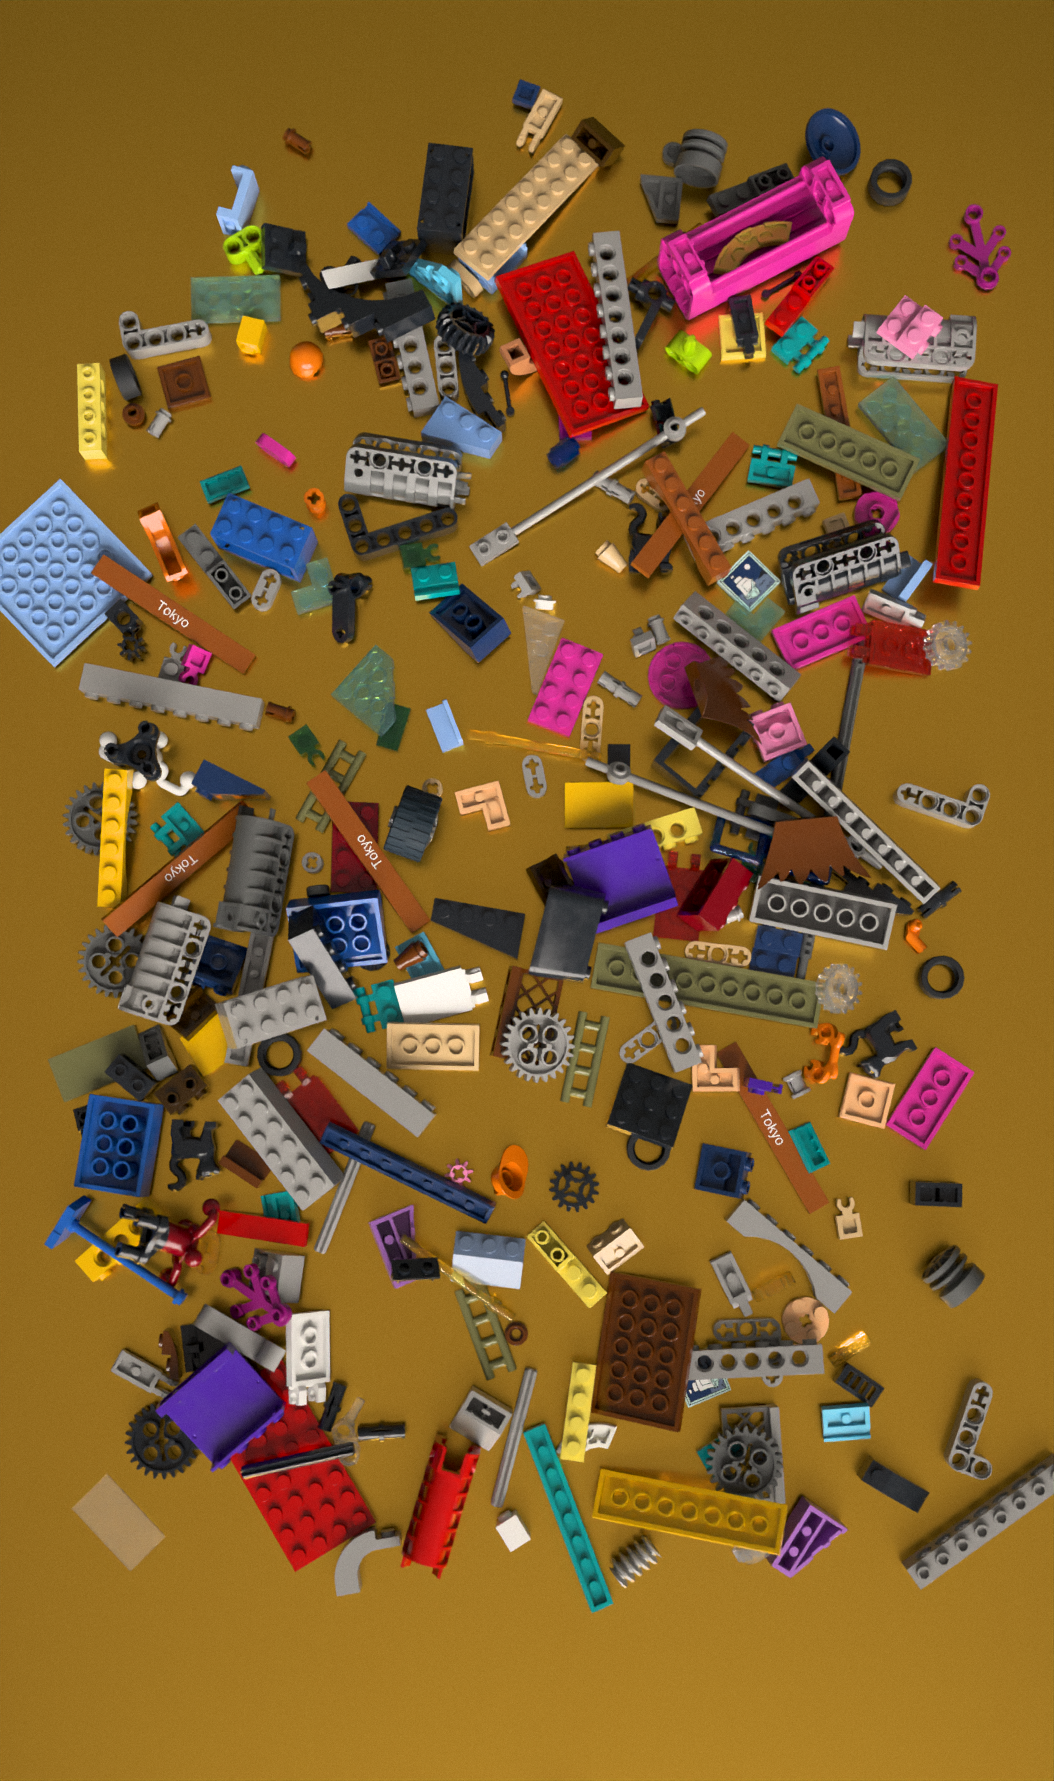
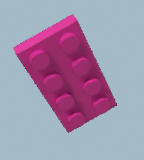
M855 595L771 631L783 660L795 670L873 636ZM863 626L866 631V634L860 636L861 628Z
M561 638L528 717V722L569 738L603 658V654Z
M933 1047L885 1125L926 1150L975 1072L937 1047Z

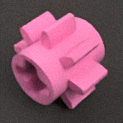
M456 1159L455 1166L447 1165L451 1171L445 1174V1177H451L453 1182H458L461 1186H463L464 1180L471 1182V1179L467 1176L474 1171L467 1169L468 1161L464 1164H459V1160ZM462 1167L465 1177L456 1179L453 1170L454 1168L460 1169Z

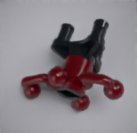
M214 1198L204 1201L202 1211L208 1218L200 1226L188 1218L181 1219L178 1223L169 1222L167 1216L161 1214L156 1216L153 1209L146 1207L141 1209L124 1203L120 1208L119 1217L134 1221V1226L140 1227L139 1245L133 1246L119 1242L115 1248V1256L133 1260L135 1264L145 1265L157 1251L172 1254L173 1268L163 1269L159 1273V1278L175 1288L182 1271L183 1259L189 1267H197L202 1263V1253L197 1250L199 1238H202L216 1223L221 1208L220 1203Z

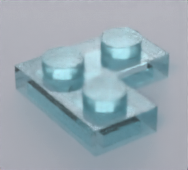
M328 558L307 563L306 567L312 585L291 591L298 615L332 605V595L329 593L328 588L333 586H328V583L334 580Z
M767 598L755 614H752L738 601H735L725 615L761 642L784 615L785 611Z

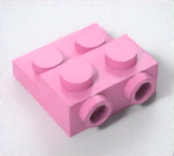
M905 295L879 327L877 334L911 359H914L917 353L922 355L930 344L927 342L931 336L935 338L943 328L941 325L943 317L927 305H924L922 308Z
M783 702L772 705L771 710L763 713L762 710H758L750 714L753 718L750 721L755 724L753 727L758 733L762 745L753 738V740L756 742L764 762L807 745L791 703L784 705Z

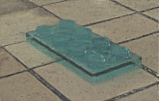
M279 275L191 278V320H203L206 323L241 322L242 316L264 320L265 322L281 321V284Z
M894 376L859 402L858 407L889 445L920 458L914 473L946 449V439Z

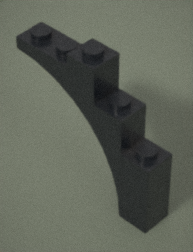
M307 264L298 267L302 275L298 279L303 289H308L310 292L307 294L310 300L308 306L311 311L308 317L313 327L318 326L321 333L343 324L346 332L350 330L353 337L356 338L375 328L378 335H383L388 343L435 320L432 306L423 290L387 300L358 299L338 293L333 289H328V286L313 274Z

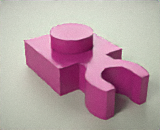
M189 644L181 663L186 669L180 673L178 681L185 683L186 678L189 676V684L197 685V673L204 674L212 653Z

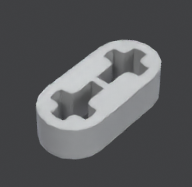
M267 569L263 571L254 589L251 601L258 611H267L273 605L282 582L276 570ZM274 575L276 582H271L269 588H267L268 582L266 578H271ZM264 592H266L265 599L267 603H262L260 606L257 598H262Z
M536 755L526 756L522 762V770L527 793L532 798H541L547 791L542 761ZM530 760L539 764V766L535 767V775H532L530 768H526ZM537 778L538 785L543 786L540 789V793L530 790V787H533V779Z

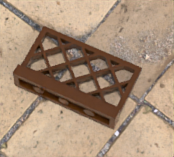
M509 966L490 1056L504 1059L508 1057L500 1053L506 1049V1046L500 1045V1042L506 1041V1037L502 1036L501 1033L509 1032L505 1025H513L511 1017L515 1016V1011L519 1014L518 999L526 995L532 1005L530 1008L535 1009V1011L538 1005L548 1000L552 1006L551 1015L555 1012L557 1013L564 980L542 977L545 979L539 981L537 978L539 976L532 975L537 984L526 990L522 984L523 974L529 973V969ZM549 979L558 981L556 991L548 995L542 984ZM539 986L545 998L535 1004L528 993ZM521 988L523 990V993L519 995ZM527 1027V1029L522 1031V1035H524L528 1031H530L531 1033V1029ZM552 1028L547 1029L545 1036L547 1040L552 1037ZM541 1042L534 1043L533 1047L536 1045L541 1047ZM525 1050V1051L521 1054V1055L525 1054L526 1057L528 1058V1059H526V1058H522V1057H521V1060H522L523 1062L528 1061L529 1058H530V1055H529L528 1052H527L528 1050ZM548 1051L544 1054L545 1063L547 1061Z

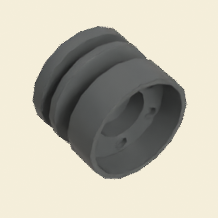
M705 129L686 131L682 138L680 154L677 157L674 168L675 176L683 178V183L698 188L716 186L722 170L721 164L724 162L728 148L726 140L720 135Z
M955 1244L939 1253L929 1263L921 1276L925 1283H930L929 1287L932 1290L942 1287L939 1297L950 1308L957 1307L969 1298L985 1278V1273L975 1263L971 1262L963 1266L967 1260V1255L965 1253L960 1254L961 1249Z

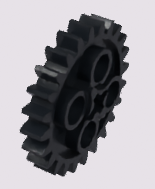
M152 1402L150 1410L144 1406L142 1408L143 1415L137 1412L134 1415L137 1421L131 1420L129 1422L133 1429L127 1430L125 1433L131 1437L125 1441L126 1445H131L126 1454H134L130 1462H139L137 1470L142 1467L146 1468L145 1476L150 1471H153V1479H156L159 1473L162 1474L163 1479H166L168 1472H170L174 1478L177 1475V1469L184 1473L186 1471L185 1465L190 1467L193 1464L190 1458L196 1459L198 1457L197 1452L194 1450L199 1448L181 1429L179 1432H173L170 1429L169 1425L173 1420L167 1414L162 1417L165 1420L163 1432L162 1418L155 1411L156 1403ZM147 1423H153L156 1426L157 1431L155 1434L147 1431ZM163 1434H164V1439H168V1441L165 1443V1445H164L163 1440H159V1438H160ZM171 1446H178L181 1449V1455H173L171 1453ZM148 1447H154L157 1450V1457L149 1456L147 1452ZM163 1450H165V1461L162 1458Z

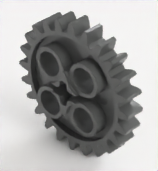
M95 782L92 784V789L84 785V793L76 790L78 797L76 799L73 797L69 798L73 804L72 806L65 805L70 811L63 814V817L69 820L63 823V826L70 828L65 834L67 836L73 835L70 842L73 844L79 842L77 849L82 850L85 847V853L90 854L93 850L95 856L100 854L101 840H99L98 834L101 831L102 823L87 813L84 808L88 807L99 816H102V806L94 809L93 803L98 798L103 800L104 782H102L100 788ZM130 802L126 840L130 842L131 838L128 834L136 833L131 826L138 824L137 821L132 819V817L138 815L136 811H131L136 806L133 802ZM88 816L89 824L86 827H81V819Z
M104 925V932L96 928V937L91 934L88 935L90 943L82 942L86 950L78 951L84 958L77 960V963L84 964V967L78 971L86 972L82 980L90 979L91 982L88 988L96 985L97 994L103 989L105 990V997L110 992H113L114 998H117L118 992L123 993L125 984L129 985L135 966L127 965L125 959L131 954L139 956L143 944L140 939L143 934L134 936L135 928H132L129 932L125 930L116 937L107 925ZM111 939H119L122 943L121 949L117 951L112 950L109 947ZM129 945L131 949L121 957L119 961L121 965H113L104 976H101L100 973L112 960L110 956L117 957ZM95 955H102L106 961L105 965L102 967L95 966L92 961ZM112 971H118L122 974V980L114 983L109 979V974Z
M744 1423L743 1430H739L737 1424L734 1425L733 1432L726 1427L725 1436L720 1433L717 1434L719 1442L711 1441L715 1449H707V1453L712 1456V1458L706 1459V1464L711 1465V1467L707 1468V1474H714L710 1477V1482H718L715 1486L716 1491L724 1489V1493L755 1498V1495H758L763 1500L762 1492L766 1491L771 1494L769 1486H778L774 1478L782 1477L781 1472L777 1470L783 1468V1463L777 1461L783 1458L781 1453L776 1452L779 1449V1445H771L774 1440L773 1436L765 1438L766 1431L764 1429L757 1433L756 1425L752 1427L751 1431L748 1430L746 1423ZM749 1443H751L752 1447L749 1450L747 1456L749 1464H745L742 1473V1480L740 1483H737V1480L741 1473L740 1462H744L747 1446ZM733 1444L743 1446V1449L738 1453L730 1450ZM762 1451L765 1453V1457L762 1460H756L753 1458L754 1453ZM729 1466L736 1469L735 1473L730 1476L723 1473L724 1469ZM750 1474L758 1476V1480L754 1483H749L746 1481V1478Z

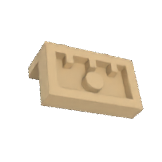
M621 1219L613 1223L600 1236L595 1237L587 1245V1248L605 1273L609 1275L610 1272H613L643 1249L644 1245L625 1220Z

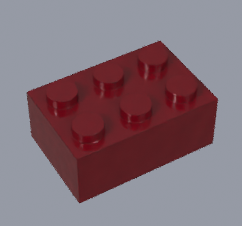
M734 858L710 859L677 913V916L696 931H719L725 926L726 918L731 910L737 906L741 893L749 886V880L753 873Z

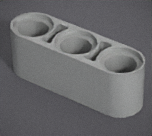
M437 336L434 340L439 396L442 401L446 396L456 402L459 398L455 349L450 347L446 351L440 350V346L448 345V343L443 342L441 336ZM445 366L452 368L450 372L441 371ZM448 387L454 389V392L451 394H446L443 391Z

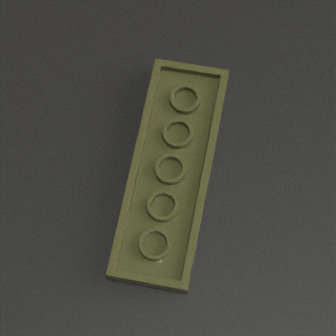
M799 404L796 405L777 443V446L897 501L901 500L920 461V458Z

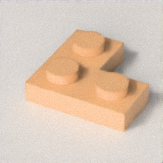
M499 780L455 792L461 815L483 809L488 831L510 825Z
M700 1045L704 1057L700 1058L702 1063L692 1066L693 1091H740L739 1068H717V1045Z

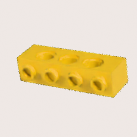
M150 1196L145 1197L135 1206L141 1209L143 1207L153 1209L156 1216L158 1214L166 1216ZM121 1219L101 1237V1239L116 1248L118 1237L120 1234H123L127 1237L129 1245L138 1246L140 1230L134 1226V1221ZM92 1245L75 1260L92 1282L99 1278L103 1281L113 1272L110 1268L116 1263L121 1265L120 1262L111 1256L109 1262H104L101 1259L102 1250L95 1245Z

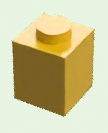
M242 316L236 339L238 347L242 352L261 354L267 332L264 320Z

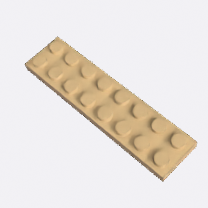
M565 134L454 248V254L488 281L599 165L585 151L581 150L569 135Z

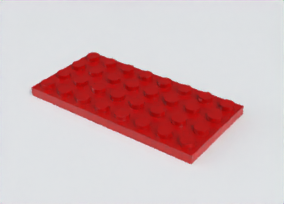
M575 251L496 276L494 280L570 438L648 410L650 406L644 394L641 407L614 409L613 401H609L608 388L611 387L610 380H606L605 367L608 366L607 359H603L602 346L605 345L604 338H600L599 326L602 325V320L597 317V304H599V301L594 296L592 286ZM617 359V360H616V362H618V363H620V364L625 363V362H624L623 360H621V359ZM625 380L619 381L620 384H628Z
M282 1358L274 1372L265 1367L258 1373L286 1402L283 1417L276 1423L271 1422L267 1425L266 1431L259 1438L253 1437L248 1442V1447L242 1453L238 1454L236 1452L230 1458L296 1572L370 1527L377 1520L341 1458L253 1478H242L241 1467L243 1465L333 1446L327 1433L317 1427L320 1421L308 1401L306 1405L300 1406L289 1404L286 1363Z

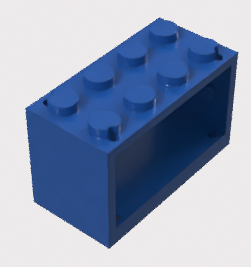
M231 493L227 494L210 532L219 549L266 569H274L279 574L297 582H301L318 544L312 527Z

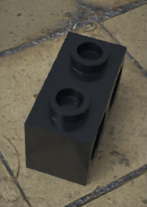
M125 1053L119 1054L105 1070L109 1077L139 1102L145 1100L159 1083Z
M910 1180V1204L915 1206L962 1207V1183Z

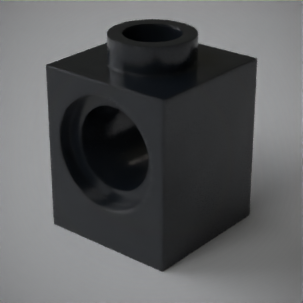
M122 599L118 600L104 613L126 637H129L132 633L137 634L143 624L140 618ZM124 616H130V621L122 625L121 619Z

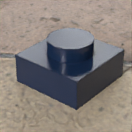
M520 79L512 98V103L532 110L540 94L541 86Z

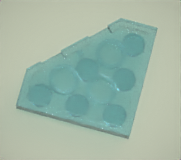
M375 644L334 690L331 696L382 737L396 721L394 707L395 682L393 680L394 660Z

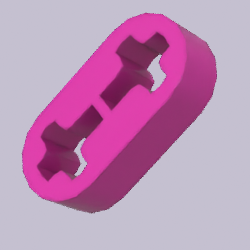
M262 433L256 440V444L262 450L286 467H290L295 461L296 457L289 450L268 435Z

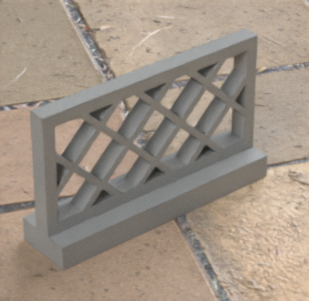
M775 1403L763 1406L721 1408L723 1436L726 1435V1427L730 1431H734L727 1424V1414L737 1413L742 1418L741 1422L737 1425L740 1429L745 1422L753 1427L754 1425L748 1419L754 1412H763V1421L757 1427V1433H760V1430L764 1427L766 1431L765 1438L772 1435L774 1440L771 1445L778 1444L779 1449L776 1452L782 1454L779 1407ZM741 1446L736 1453L740 1452L743 1449V1446ZM757 1451L754 1459L758 1460L759 1457L763 1459L762 1454L764 1452ZM783 1458L777 1461L783 1463ZM730 1466L725 1468V1474L729 1476L733 1475L730 1472ZM783 1468L777 1470L781 1472L782 1477L774 1478L778 1486L770 1485L772 1493H768V1496L763 1497V1500L781 1504L786 1503ZM743 1471L740 1473L737 1483L741 1482Z

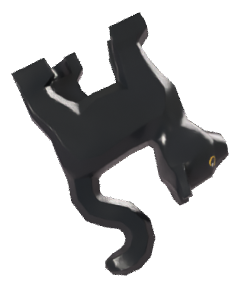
M632 503L629 506V510L637 511L638 516L630 522L628 529L631 547L628 558L629 573H640L630 564L653 534L638 532V527L646 520L647 511L642 504ZM659 512L656 520L657 529L666 518V516L662 515V512ZM672 548L659 564L661 573L673 572V566L669 563Z
M894 1010L881 1016L875 1023L855 1030L850 1035L849 1045L846 1047L842 1045L839 1054L845 1056L853 1054L858 1047L859 1039L864 1038L873 1049L875 1055L865 1057L856 1064V1067H861L866 1074L873 1078H878L884 1065L895 1061L904 1051L913 1052L917 1047L912 1039L894 1042L890 1033L904 1030L898 1022L901 1018L897 1011Z
M172 1119V1147L169 1168L178 1178V1181L168 1184L169 1190L177 1192L186 1186V1174L178 1166L180 1160L183 1159L200 1160L196 1170V1180L203 1181L204 1178L219 1175L220 1167L214 1160L216 1146L213 1138V1131L218 1128V1122L205 1121L201 1136L192 1137L191 1131L196 1126L195 1121H185L184 1123V1120Z

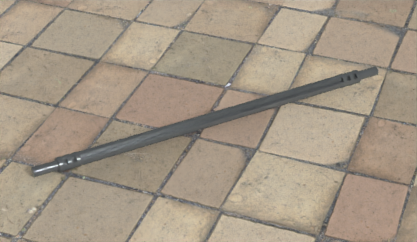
M863 626L861 628L860 636L866 634V631ZM868 638L858 642L857 647L854 648L838 740L848 750H850L868 649H866ZM848 755L832 770L830 780L840 790L843 788ZM825 810L824 816H831V815ZM813 872L811 884L824 887L825 882ZM802 932L803 938L796 978L805 980L808 961L812 957L815 935Z

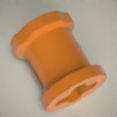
M311 488L304 494V502L311 513L320 514L325 510L326 500L319 489ZM314 498H318L316 504H312Z

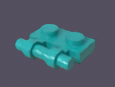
M801 316L785 335L774 344L771 351L786 365L794 359L797 363L793 369L795 372L800 373L804 368L807 369L812 364L811 360L817 354L820 355L825 350L829 339L823 335L819 340H815L814 336L818 330ZM807 345L811 349L805 355L800 353Z
M763 444V446L753 445L752 454L760 455V459L751 458L747 482L783 489L792 486L796 466L787 464V461L796 462L797 455L785 449L770 448V445ZM767 458H779L780 463L768 461Z
M179 802L161 816L167 824L161 827L155 822L150 827L155 833L154 837L158 841L163 842L171 856H176L185 845L188 846L204 832ZM172 830L180 838L177 842H174L168 835Z
M394 979L372 984L373 994L366 995L365 987L356 989L358 997L356 1002L357 1005H360L363 1016L361 1022L362 1025H365L367 1033L376 1031L374 1022L377 1021L381 1022L382 1029H387V1022H404L394 988ZM375 1001L378 1014L371 1015L369 1002Z

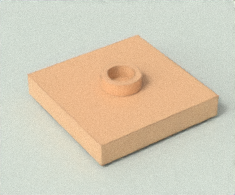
M849 1072L838 1117L884 1129L895 1084Z

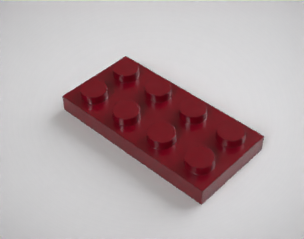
M348 802L378 844L379 803ZM332 822L330 892L352 893L377 890L376 883Z

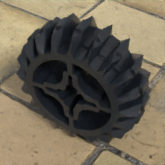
M451 302L450 305L446 304L437 316L435 326L438 330L437 334L442 337L441 340L448 343V347H453L455 351H461L463 355L468 353L470 356L474 354L480 356L481 353L485 354L489 347H491L495 337V330L493 324L489 322V318L483 316V312L469 307L468 304L463 305L461 302L457 304Z

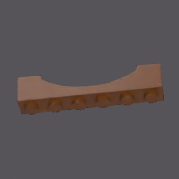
M665 451L646 460L641 471L652 490L654 489L677 521L693 553L697 568L707 586L726 577L732 567Z

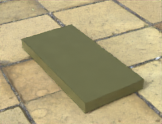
M135 1025L48 1059L64 1102L114 1083L115 1081L105 1073V1070L121 1053L128 1055L144 1070L148 1069Z

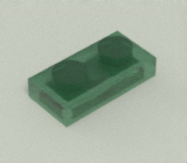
M389 702L376 743L377 747L398 753L410 717L411 708Z

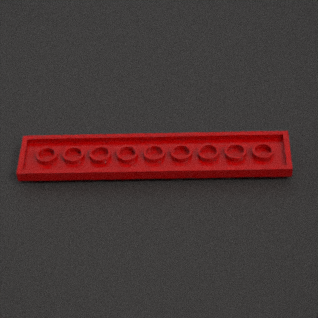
M957 376L952 381L933 582L973 590H978L980 587L998 384Z

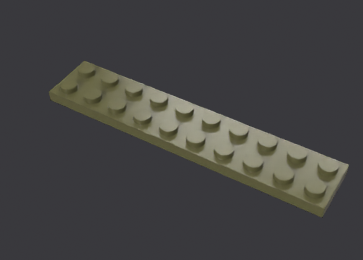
M598 943L590 988L645 998L626 948ZM646 952L642 954L641 959L644 964H653L654 956L651 953ZM660 954V957H665L670 970L666 972L669 980L674 979L678 989V992L675 993L678 1001L682 1000L684 1005L809 1028L818 1027L825 983ZM659 974L651 975L650 983L655 987L661 986L663 982L662 977ZM662 995L659 998L660 1001L671 1002L670 998L666 995Z

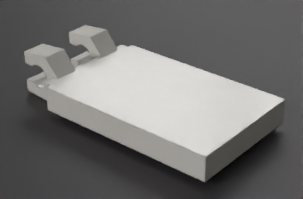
M459 965L394 983L404 1022L426 1023L471 1011L475 1004L489 1001L486 987L470 990L469 983L483 980L480 966L465 970L461 969Z
M329 1310L292 1313L291 1320L286 1324L287 1386L289 1387V1404L306 1405L307 1391L308 1401H315L317 1403L326 1401L325 1382H330Z

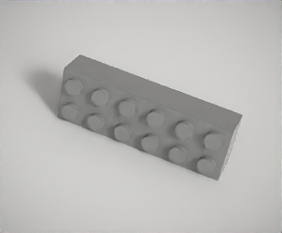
M758 873L749 921L887 950L897 908L895 901L804 882L800 885L797 881L789 879L780 882V878L775 876L765 886L758 889L762 875Z
M324 1028L307 1051L411 1133L419 1137L437 1113L433 1111L436 1107L426 1099H423L421 1102L415 1097L417 1092L408 1085L402 1087L398 1084L399 1078L390 1071L384 1073L380 1070L381 1064L369 1056L366 1059L362 1056L363 1050L353 1042L347 1044L343 1041L345 1036L335 1028H331V1030Z
M262 1068L248 1074L218 1100L302 1211L346 1177Z

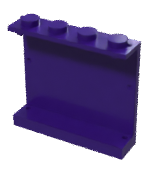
M643 823L632 827V831L623 833V831L610 835V839L604 841L601 838L590 841L587 847L580 849L579 846L568 849L567 853L564 854L563 860L568 865L575 886L606 893L605 900H608L609 904L606 914L601 913L596 934L678 906V899L651 824L647 826Z
M229 1341L158 1403L155 1411L161 1418L167 1414L212 1462L210 1471L213 1473L218 1468L223 1469L231 1461L230 1457L236 1452L238 1454L242 1453L248 1447V1442L253 1437L259 1438L266 1431L267 1425L271 1422L276 1423L284 1415L286 1402Z

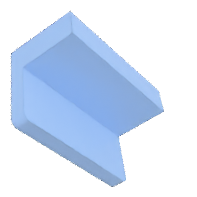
M909 555L911 566L901 569L900 576L889 579L883 586L882 591L888 596L906 602L933 564L925 559L921 564Z
M447 699L442 700V704L426 710L442 753L464 745Z

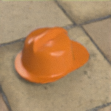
M508 1146L502 1154L500 1164L493 1169L491 1183L494 1187L495 1195H507L512 1199L522 1196L528 1173V1158L520 1146Z

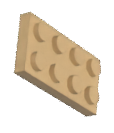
M387 1022L386 1069L479 1071L480 1024Z

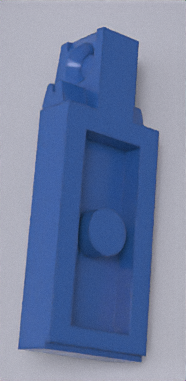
M809 743L800 750L797 749L777 757L754 774L775 788L788 779L791 773L815 750Z

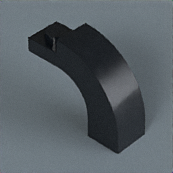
M834 736L810 761L827 776L850 751ZM793 778L780 790V792L798 804L809 794Z

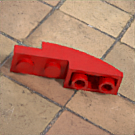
M816 256L793 284L788 294L767 318L764 325L783 337L804 313L835 268L819 256Z

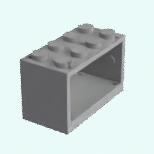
M313 975L298 977L215 1004L227 1046L234 1049L327 1020Z

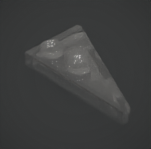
M523 606L532 693L537 695L565 620Z

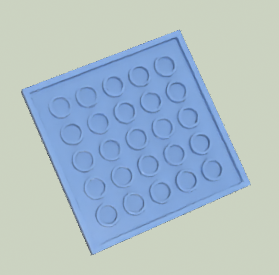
M61 479L0 534V611L54 667L107 619L104 613L118 600L122 599L125 602L129 599L91 574L103 554L145 582L153 576Z

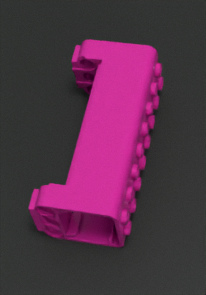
M822 156L801 167L799 176L688 233L684 234L679 229L662 238L657 262L659 271L674 299H676L684 317L690 320L727 301L728 298L735 297L844 241L854 217V209L850 202L851 198L830 160H826ZM765 222H792L788 242L782 245L764 247L753 252L739 267L724 275L713 273L720 252L741 231L749 227L753 228L763 225Z

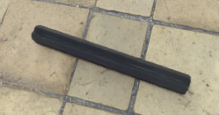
M347 1442L243 1465L241 1467V1475L243 1479L353 1456L355 1454V1446L353 1442Z

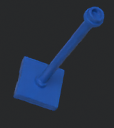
M83 1195L67 1206L44 1245L53 1249L69 1238L71 1233L75 1232L172 1297L174 1305L178 1304L180 1306L188 1295L185 1289L177 1290L142 1265L135 1264L133 1260L116 1257L115 1247L80 1224V1218L92 1201L90 1198Z

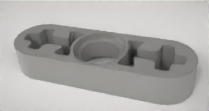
M670 1017L667 1020L672 1022L670 1028L671 1030H676L677 1022L674 1017ZM655 1022L621 1046L619 1055L624 1062H636L662 1042L656 1031L651 1029ZM646 1032L652 1033L655 1037L654 1043L650 1046L644 1045L641 1040L642 1035ZM637 1039L638 1044L645 1051L641 1053L640 1049L634 1052L635 1057L633 1059L631 1057L625 1058V1048L628 1046L631 1049L636 1046L633 1041Z

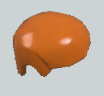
M301 341L292 348L289 356V367L295 375L301 378H311L321 369L323 353L319 346L310 341Z

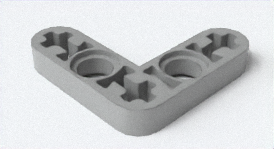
M772 1317L718 1319L712 1327L714 1336L720 1341L759 1340V1342L769 1341V1345H779V1341H781L780 1324ZM759 1322L760 1327H766L768 1322H771L773 1326H776V1329L772 1330L771 1334H768L766 1330H759L760 1335H756L757 1326L755 1323ZM732 1323H736L735 1330L737 1336H733V1331L725 1332V1336H721V1333L717 1332V1329L721 1328V1324H725L726 1328H733ZM743 1323H750L752 1325L753 1331L750 1335L745 1336L740 1333V1326ZM777 1352L774 1358H768L770 1363L778 1362L779 1364L782 1360V1355ZM766 1376L761 1377V1379L767 1386L776 1387L782 1382L783 1376L774 1377L773 1382H770V1379Z

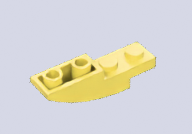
M545 1221L526 1236L588 1308H591L607 1293Z

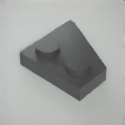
M641 174L640 182L656 222L678 224L683 178Z

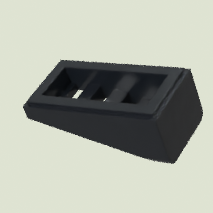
M847 1361L843 1363L833 1378L836 1384L864 1403H868L871 1408L885 1389ZM850 1371H852L853 1375L851 1376L847 1384L844 1383V1380L846 1379ZM858 1376L861 1377L855 1388H851ZM867 1381L868 1385L866 1386L862 1394H860L858 1391L860 1390L864 1382ZM872 1386H874L876 1390L874 1391L870 1399H867L866 1395L868 1394Z

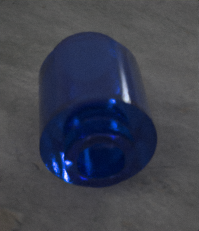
M566 436L550 448V452L546 456L550 463L558 469L560 466L564 467L580 455V445L575 438L572 437L570 439Z

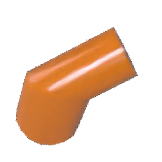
M913 919L906 925L905 939L920 954L927 948V945L919 938L920 928L923 927V924L919 919Z

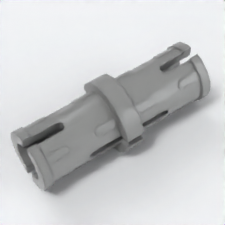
M610 477L595 485L606 491L607 495H613L628 505L636 493L620 484L619 480L611 479Z
M604 671L597 682L614 693L613 696L616 698L620 697L634 708L643 696L628 687L626 682L619 681L606 671Z

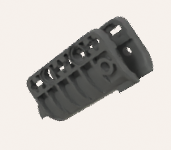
M239 805L238 815L235 816V820H237L236 828L232 834V837H234L232 850L229 851L231 855L230 863L226 869L228 875L226 885L223 886V889H225L223 901H219L216 922L213 923V927L240 933L247 931L271 937L277 934L294 840V830L289 825L274 821L275 809L270 808L269 818L265 819L254 817V808Z

